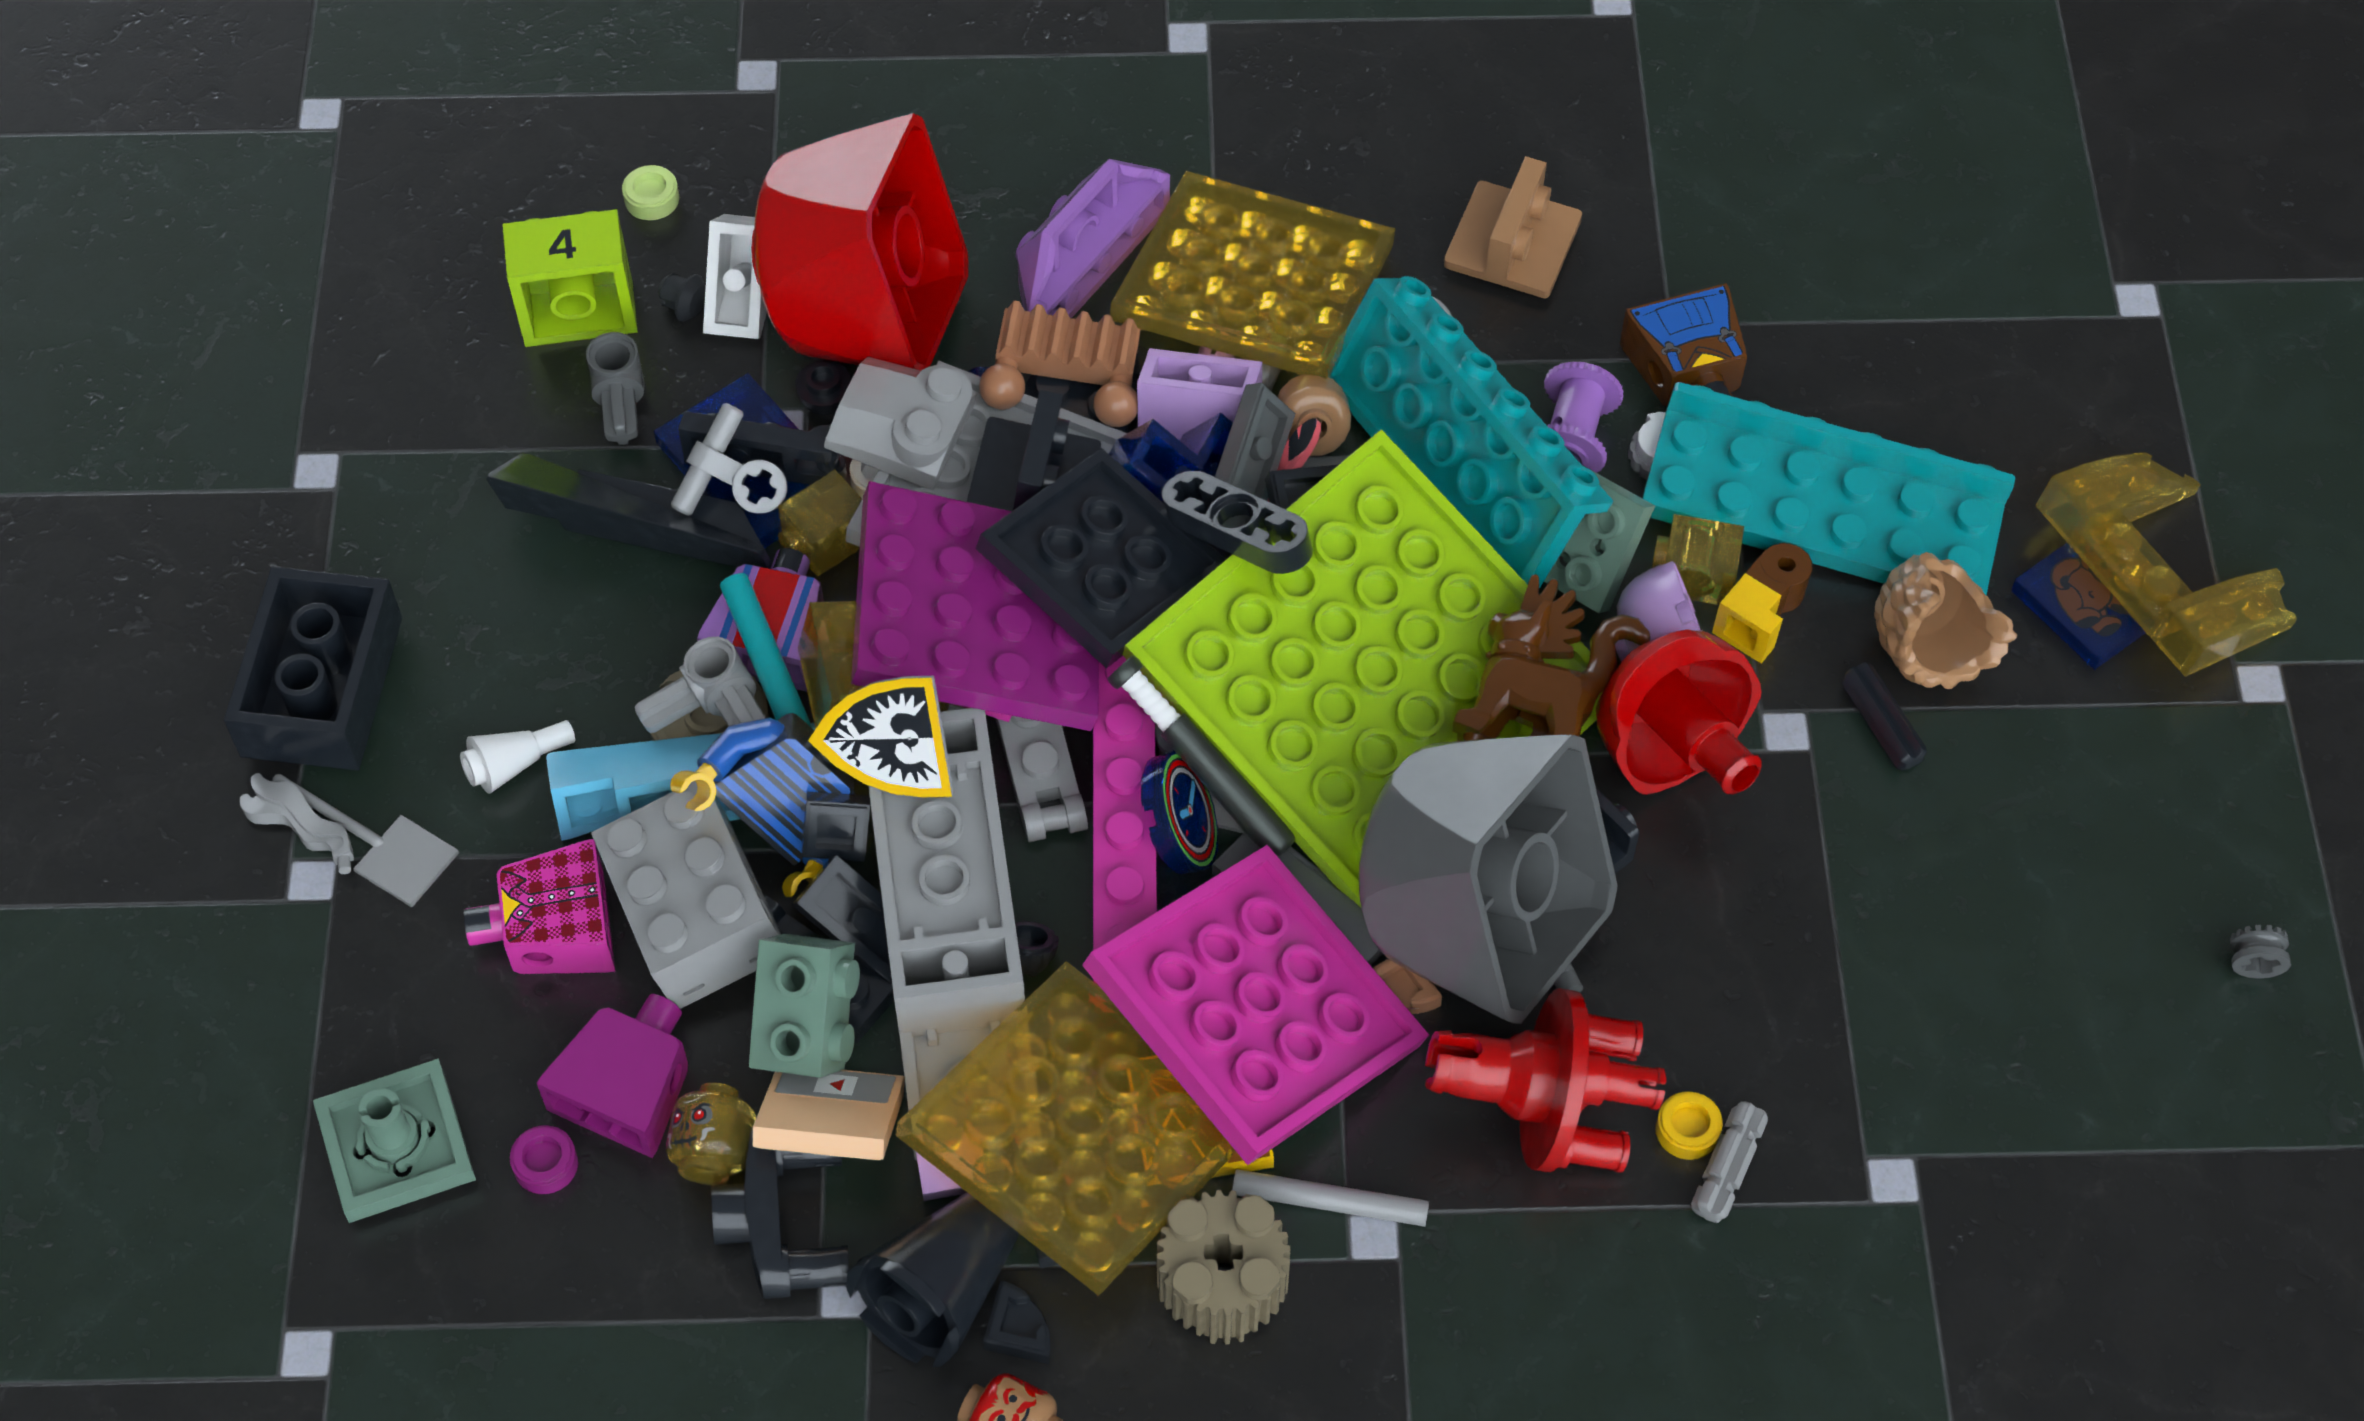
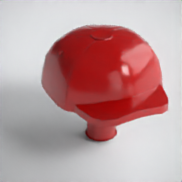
M1686 629L1671 632L1640 645L1631 651L1618 666L1596 706L1598 733L1614 763L1632 787L1641 794L1646 795L1677 786L1700 772L1707 771L1721 785L1722 791L1725 794L1734 795L1749 788L1757 779L1762 767L1761 758L1758 755H1753L1738 740L1739 734L1744 729L1760 700L1761 684L1745 655L1724 640L1705 631Z

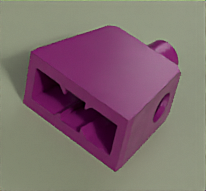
M650 994L635 1019L609 1007L598 1010L538 1080L537 1086L546 1110L653 1159L688 1071V1061L683 1043L670 1035L682 1015L681 1009L663 996Z

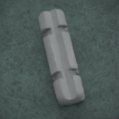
M1743 1101L1731 1109L1724 1126L1726 1133L1725 1135H1720L1702 1177L1704 1184L1703 1186H1698L1691 1202V1207L1695 1214L1713 1223H1719L1728 1216L1735 1200L1733 1192L1735 1189L1739 1190L1756 1151L1757 1144L1755 1140L1762 1137L1767 1125L1768 1116L1764 1110L1755 1107L1752 1103Z

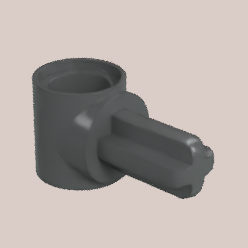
M609 332L593 339L586 350L592 398L602 406L605 438L608 441L618 442V445H628L629 440L637 438L639 433L636 403L644 394L645 381L637 345L634 340L623 333Z

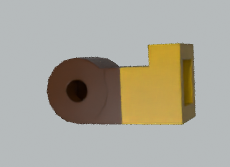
M1788 543L1772 545L1765 550L1720 602L1712 633L1762 664L1775 648L1783 621L1780 615L1796 609L1805 596L1812 573V561L1808 553L1801 547Z

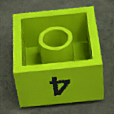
M617 209L599 212L588 211L582 214L544 219L532 218L525 221L503 224L507 279L525 347L593 339L609 332L623 334L638 333L632 276Z

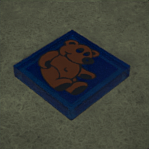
M2100 520L2016 578L2011 589L2018 598L2094 670L2177 611L2184 599Z

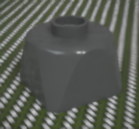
M1572 734L1440 742L1426 745L1416 750L1392 773L1377 797L1366 826L1359 863V894L1362 913L1371 938L1379 951L1399 966L1514 1024H1521L1612 913L1618 887L1584 738Z

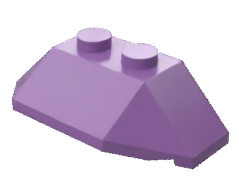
M1108 159L1083 179L1069 196H1061L1054 204L1049 217L1035 232H1028L1022 238L1016 250L1019 289L1024 310L1031 312L1036 304L1043 305L1048 315H1054L1059 308H1065L1069 317L1072 318L1170 210V174L1161 169Z

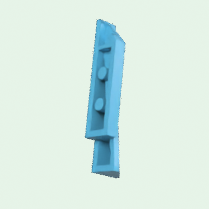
M820 722L811 723L812 729L815 730ZM722 733L549 753L546 756L547 768L561 840L572 839L595 831L671 793L670 782L672 777L684 770L695 772L699 768L697 760ZM718 799L729 821L741 819Z

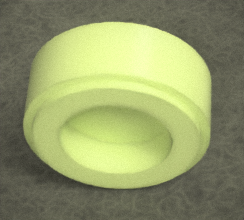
M656 165L639 167L630 172L623 181L622 192L625 206L636 218L642 220L662 219L671 214L679 203L677 180L673 173L664 167Z

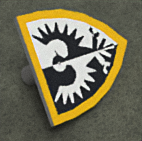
M904 676L875 681L850 693L825 714L808 740L834 766L863 784L896 795L915 797H952L954 795L934 676Z

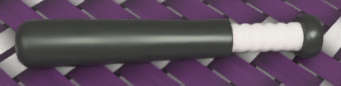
M1132 655L1107 678L1108 682L1115 689L1122 687L1128 692L1131 698L1136 700L1137 704L1144 709V712L1151 717L1152 721L1158 724V727L1163 732L1161 734L1162 738L1190 767L1260 849L1268 845L1277 856L1283 854L1295 841L1292 831L1185 714L1180 715L1177 713L1175 708L1170 706L1169 702L1162 697V694L1155 689L1154 685L1148 682L1146 676L1142 675L1140 671L1143 664L1136 656Z

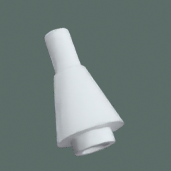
M565 720L535 732L519 731L469 736L466 740L467 750L460 753V760L472 786L481 785L490 794L539 760L541 755L575 743V734L570 723Z

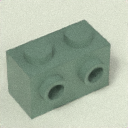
M780 934L759 940L749 1068L817 1078L845 1069V1062L851 1057L855 1040L854 1028L849 1024L850 1000L856 994L860 979L859 964L854 960L855 943L792 934Z

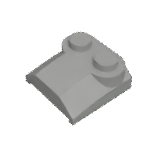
M867 357L859 364L838 405L825 439L824 448L927 489L934 490L974 407L977 392L972 390L971 382L967 376L951 366L933 365L919 371Z

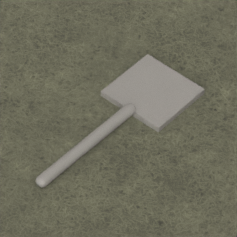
M276 774L272 779L273 782H292L301 791L311 808L333 822L342 824L346 830L372 845L373 847L353 868L354 871L410 907L416 904L459 854L456 848L402 815L397 818L381 837L285 776Z

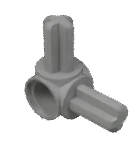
M719 636L704 638L691 646L685 655L684 664L679 667L683 677L641 700L635 706L637 716L649 733L661 730L702 706L706 714L710 712L712 715L722 716L728 727L734 724L766 718L754 699L757 690L754 679L741 660L734 645L728 639Z

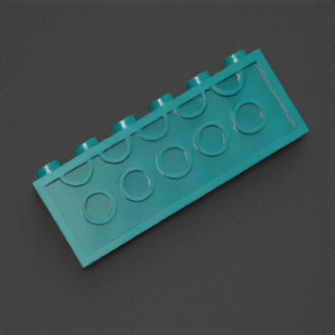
M1409 276L1402 278H1374L1322 375L1332 378L1343 388L1348 399L1351 414L1371 437L1382 429L1527 585L1532 575H1538L1540 588L1584 515L1607 512L1613 503L1612 498L1599 485L1598 477L1590 469L1582 466L1564 446L1565 443L1561 435L1549 428L1532 410L1528 398L1514 389L1499 373L1495 361L1487 354L1481 352L1467 337L1462 324L1454 317L1448 315L1431 296V290L1425 283Z
M1677 382L1674 385L1665 413L1642 499L1655 505L1650 518L1767 550L1772 545L1779 543L1793 544L1801 547L1808 553L1813 564L1880 583H1885L1891 571L1913 555H1921L1925 552L1932 553L1939 560L1950 559L1958 563L1967 572L1972 581L1980 586L1984 594L1987 595L2004 508L2014 488L2015 476L1996 470L1989 465L1973 464L1941 455L1928 448L1912 447L1883 439L1874 433L1858 432L1829 424L1820 418L1804 417L1775 409L1759 401H1747L1721 394L1705 386H1693Z

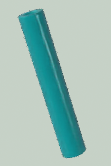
M737 573L725 578L720 584V589L775 719L778 720L788 713H794L812 728L748 575Z

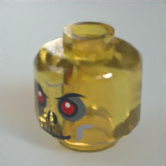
M706 1083L701 1085L700 1091L686 1093L675 1102L666 1142L667 1157L678 1167V1173L683 1178L700 1184L720 1185L728 1182L730 1176L739 1174L746 1168L749 1139L756 1120V1114L746 1101L738 1098L739 1093L735 1088L721 1083Z

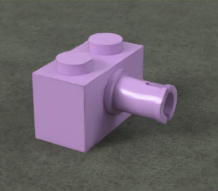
M1214 339L1203 342L1198 354L1149 348L1137 381L1138 438L1160 440L1165 443L1210 446L1224 450L1245 386L1247 384L1262 383V362L1234 358V350L1223 340H1219L1215 354H1211Z

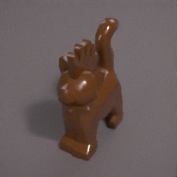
M1536 574L1532 575L1520 609L1511 614L1498 612L1489 621L1488 634L1494 640L1491 651L1485 655L1489 661L1486 663L1481 677L1479 695L1474 707L1460 709L1455 715L1453 732L1457 733V741L1497 739L1509 720L1532 728L1533 731L1530 736L1571 734L1580 736L1582 726L1591 716L1598 696L1605 689L1617 667L1615 644L1618 640L1625 639L1635 644L1643 645L1651 640L1650 632L1639 618L1621 614L1603 620L1590 638V659L1584 671L1580 672L1544 663L1543 659H1572L1574 657V648L1570 644L1581 641V632L1571 628L1584 620L1585 612L1582 608L1567 612L1576 599L1574 590L1568 591L1554 601L1558 591V581L1556 579H1552L1539 595V577Z

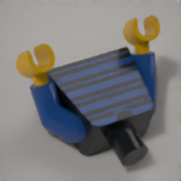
M788 713L778 720L764 718L730 725L697 760L699 768L695 772L689 770L680 771L672 777L670 782L672 792L682 793L695 780L697 793L693 799L687 802L685 808L695 811L705 810L711 806L716 796L793 866L802 860L806 865L803 872H794L784 880L782 889L785 897H792L803 879L810 883L828 861V859L802 857V837L807 791L855 794L854 777L834 766L808 741L815 730L794 713Z

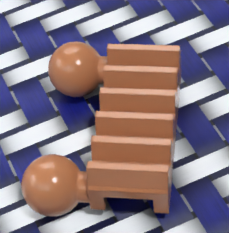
M1013 301L1009 308H1005L995 365L989 367L981 376L979 383L981 397L986 404L995 409L1006 410L1016 406L1025 393V381L1021 373L1103 385L1096 392L1093 401V408L1097 418L1110 427L1126 426L1135 419L1138 413L1137 393L1132 388L1141 329H1138L1134 320L1127 318L1119 326L1115 325L1111 315H1104L1099 322H1093L1089 313L1082 311L1074 319L1069 317L1065 308H1059L1054 315H1048L1043 305L1036 304L1032 311L1029 312L1024 310L1020 301Z

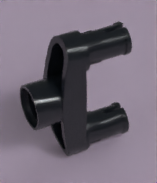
M752 1128L746 1159L745 1183L711 1185L714 1245L748 1242L757 1285L763 1299L791 1297L790 1290L846 1287L847 1273L850 1271L848 1245L788 1250V1244H781L777 1177L783 1176V1170L830 1166L840 1167L842 1166V1158L840 1156L753 1147Z

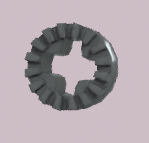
M2255 925L2256 931L2247 926L2245 931L2238 929L2236 933H2232L2230 945L2231 949L2236 953L2231 961L2233 971L2248 978H2271L2283 974L2290 968V955L2285 951L2289 946V937L2285 930L2282 931L2279 927L2272 929V925H2266L2265 929L2261 930V925Z

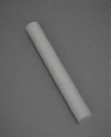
M1236 1169L1233 1183V1191H1236L1237 1196L1241 1197L1245 1194L1257 1195L1266 1201L1426 1226L1429 1201L1238 1169Z

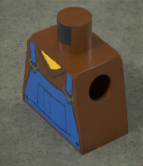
M1727 283L1626 309L1620 345L1663 406L1668 407L1674 385L1677 382L1693 386H1705L1714 392L1732 396L1731 392L1741 387L1747 353Z

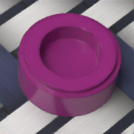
M543 1125L525 1131L516 1139L510 1152V1165L516 1180L524 1189L536 1194H550L561 1190L574 1178L578 1168V1156L574 1144L566 1132L554 1126Z

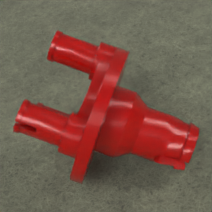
M1557 988L1546 999L1534 1030H1524L1507 1039L1472 1033L1453 1034L1451 1030L1435 1031L1429 1043L1425 1066L1435 1068L1436 1070L1434 1076L1426 1080L1425 1086L1428 1090L1437 1094L1445 1092L1460 1098L1496 1103L1510 1118L1520 1120L1522 1154L1526 1165L1532 1170L1552 1172L1557 1168L1565 1169L1569 1163L1622 1173L1627 1166L1630 1155V1135H1628V1132L1577 1125L1580 1113L1588 1105L1600 1106L1603 1100L1658 1110L1663 1102L1665 1091L1644 1088L1639 1085L1656 1087V1084L1665 1085L1666 1072L1664 1068L1660 1067L1650 1068L1610 1061L1609 1056L1623 1058L1632 1062L1637 1060L1643 1043L1642 1022L1639 1020L1629 1021L1589 1014L1581 993L1575 990Z

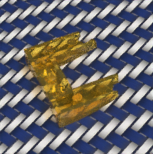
M2146 452L2111 456L2053 475L2035 506L2185 677L2290 629L2296 622L2295 613L2286 610L2280 590L2285 583L2277 568L2235 577L2192 592L2132 525V521L2195 495L2201 484L2194 478L2186 474L2182 478L2151 460L2152 455Z

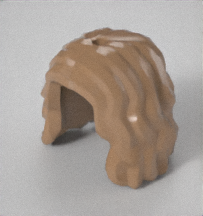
M1925 552L1921 555H1913L1904 563L1894 568L1889 574L1887 581L1882 585L1880 595L1876 600L1874 617L1883 649L1891 656L1895 666L1899 668V671L1907 680L1927 688L1941 684L1944 689H1952L1961 681L1974 680L1982 669L1997 667L2001 663V658L2008 653V643L2017 638V633L2013 631L2012 620L1993 608L1988 596L1984 594L1980 586L1972 581L1967 572L1955 561L1950 559L1939 560L1932 553Z

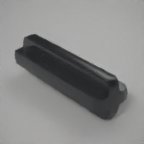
M1863 662L1847 670L1845 678L1842 680L1843 686L1894 766L1901 771H1905L1924 761V756L1927 753L1926 746L1874 666L1868 662Z

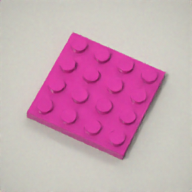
M1268 845L1095 949L1089 954L1082 965L1247 1165L1412 1053L1429 1036L1428 1032Z

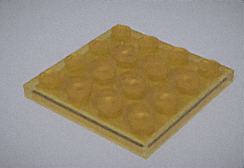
M1185 171L1112 300L1110 315L1113 321L1122 324L1127 318L1133 319L1137 328L1238 356L1245 360L1261 361L1262 364L1294 372L1298 375H1315L1328 379L1342 351L1347 327L1372 281L1378 277L1393 247L1395 228Z
M1067 961L897 1122L896 1136L1098 1296L1153 1240L1162 1227L1167 1225L1169 1212L1179 1201L1194 1197L1236 1153L1234 1148L1100 986Z

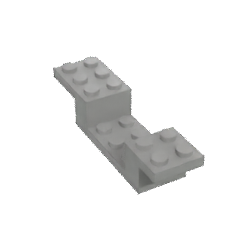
M940 701L938 702L954 795L952 797L896 795L868 785L915 1160H917L914 1141L979 1130L982 1151L1008 1148L1007 1141L1043 1132L985 710L964 708Z

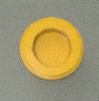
M1690 1091L1680 1092L1670 1096L1662 1104L1656 1121V1136L1661 1146L1671 1155L1686 1160L1699 1159L1708 1155L1715 1148L1722 1131L1723 1120L1719 1108L1705 1095Z

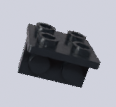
M1040 390L1031 425L996 417H989L987 419L967 502L1013 511L1099 450L1101 442L1097 439L1068 433L1070 420L1059 418L1063 394Z

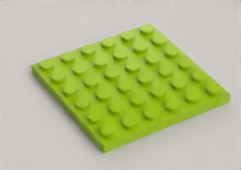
M1382 429L1286 509L1302 517L1307 524L1313 554L1305 566L1291 573L1277 574L1235 555H1231L1125 645L1123 652L1126 660L1134 655L1141 661L1143 667L1140 671L1142 675L1146 676L1148 682L1154 685L1155 689L1162 694V697L1169 702L1170 706L1175 708L1177 713L1180 715L1185 714L1287 825L1295 836L1294 842L1342 893L1360 907L1359 863L1366 826L1377 797L1392 773L1416 750L1433 743L1457 741V733L1453 732L1455 715L1460 709L1474 707L1479 695L1481 677L1485 665L1489 661L1485 655L1491 651L1494 640L1488 634L1489 621L1498 612L1511 614L1519 610L1528 586ZM1580 641L1570 644L1574 648V657L1572 659L1543 660L1544 663L1582 672L1586 669L1589 662L1590 651ZM1602 692L1595 702L1591 716L1582 726L1581 734L1597 720L1596 706ZM1509 720L1498 738L1529 737L1533 729Z

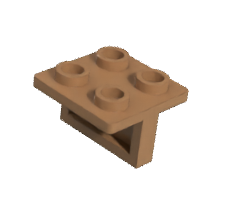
M1525 156L1511 189L1486 181H1479L1445 255L1444 267L1537 297L1548 298L1581 223L1582 211L1549 201L1551 188L1543 186L1547 163Z

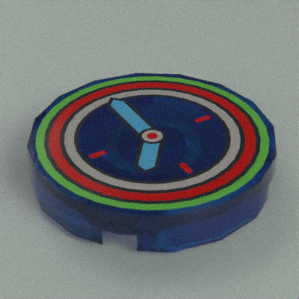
M1174 750L1152 757L1147 761L1141 777L1142 807L1144 806L1145 812L1153 810L1157 826L1149 827L1151 841L1161 859L1175 873L1187 874L1205 871L1214 863L1218 851V825L1210 792Z

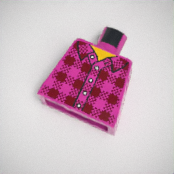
M594 839L584 840L502 866L497 871L499 903L464 909V923L469 945L503 941L514 972L519 974L608 973L616 971L604 868Z

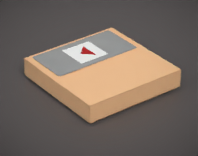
M841 1070L821 1078L775 1072L753 1125V1147L883 1160L904 1097L905 1077L851 1070Z

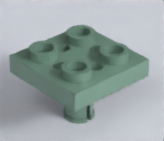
M1592 471L1598 477L1599 485L1612 498L1613 503L1607 512L1584 515L1560 554L1564 562L1568 564L1566 567L1563 566L1558 557L1544 582L1548 584L1552 579H1556L1559 591L1565 594L1570 590H1574L1576 601L1597 613L1610 611L1655 505ZM1601 549L1602 551H1604V553L1601 554L1597 551Z
M439 1058L313 1100L342 1208L349 1223L476 1180ZM433 1126L436 1129L435 1133L429 1137L431 1127ZM369 1148L371 1151V1155H366L362 1160L356 1158L357 1152L359 1155H364L366 1149ZM412 1166V1170L407 1176L398 1177L395 1175L396 1169L398 1172L403 1173L407 1171L408 1167Z

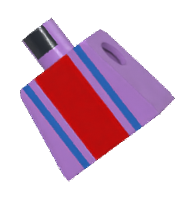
M781 548L776 552L771 569L744 564L737 567L734 574L745 573L748 575L797 690L813 692L825 616L821 582L806 576L810 560L805 554L792 548ZM722 593L700 629L697 641L717 636L728 639L734 645L751 676L756 681H759Z

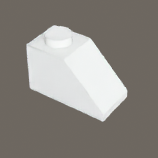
M723 214L709 223L703 333L752 339L761 338L767 311L752 263L751 245L755 217Z

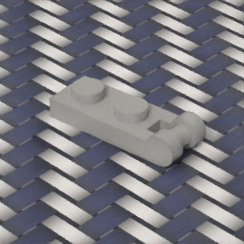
M1012 716L1009 722L996 718L1027 842L1046 839V832L1068 828L1069 833L1088 830L1085 806L1078 789L1062 725ZM1056 799L1061 801L1059 805L1040 808L1039 803Z

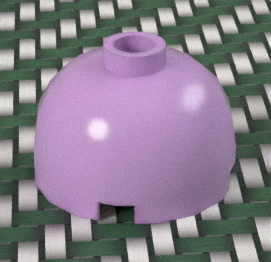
M1673 561L1653 567L1635 577L1622 591L1616 606L1617 616L1624 614L1640 619L1650 632V641L1671 632L1686 629L1703 631L1700 629L1692 601L1678 568ZM1625 639L1618 640L1615 644L1621 662L1631 651L1640 646Z

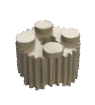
M1216 1190L1215 1197H1210L1207 1192H1204L1200 1201L1193 1197L1179 1201L1169 1212L1167 1227H1162L1161 1240L1157 1242V1288L1159 1289L1160 1302H1164L1166 1310L1172 1309V1318L1175 1321L1183 1318V1327L1185 1329H1189L1192 1326L1196 1327V1334L1208 1336L1211 1344H1215L1218 1338H1222L1225 1345L1230 1344L1233 1337H1236L1239 1342H1243L1244 1334L1249 1333L1250 1330L1252 1332L1258 1331V1322H1262L1265 1325L1269 1323L1270 1313H1278L1279 1302H1284L1285 1294L1288 1293L1291 1251L1288 1245L1287 1232H1282V1221L1274 1220L1275 1212L1273 1206L1261 1196L1245 1194L1242 1198H1237L1236 1191L1231 1190L1228 1196H1224L1221 1190ZM1218 1264H1229L1232 1266V1269L1227 1271L1218 1270Z

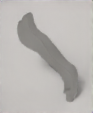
M260 773L254 774L251 777V786L256 796L252 798L248 794H243L240 797V806L249 821L255 824H283L290 826L307 849L311 851H331L335 865H338L340 874L351 872L350 861H354L353 849L349 835L342 824L322 819L315 814L301 791L292 782L268 781Z

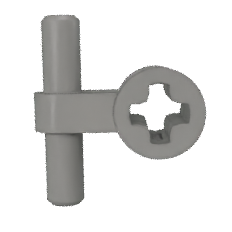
M728 403L722 404L703 443L696 441L686 461L691 466L671 502L672 508L687 516L692 515L712 476L732 485L736 501L749 512L767 513L775 510L782 504L787 494V480L779 467L765 460H754L743 465L724 455L744 416L743 411ZM763 470H766L772 474L769 484L777 489L776 494L772 499L762 497L757 504L753 503L748 499L751 489L744 485L745 479L748 475L758 477Z

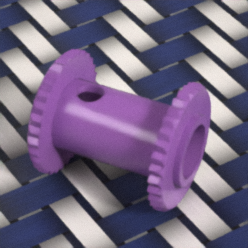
M1566 362L1554 366L1546 374L1544 380L1545 393L1549 395L1548 398L1552 399L1553 403H1556L1551 424L1547 426L1561 435L1565 443L1564 446L1581 465L1597 473L1602 470L1607 460L1606 448L1602 446L1603 443L1599 442L1598 438H1595L1599 418L1603 414L1608 415L1609 412H1614L1621 405L1624 397L1622 386L1610 372L1594 364Z

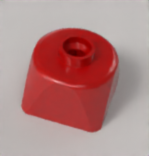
M912 113L845 132L783 153L772 164L763 180L757 200L754 230L752 233V263L766 311L775 330L787 345L801 355L859 365L867 357H872L919 371L930 367L969 277L968 251L923 118Z

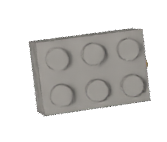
M695 781L691 782L682 793L671 792L591 832L651 976L666 998L675 1003L680 1009L755 972L759 940L781 934L729 818L716 796L711 806L705 810L695 811L685 808L687 802L693 799L697 793Z

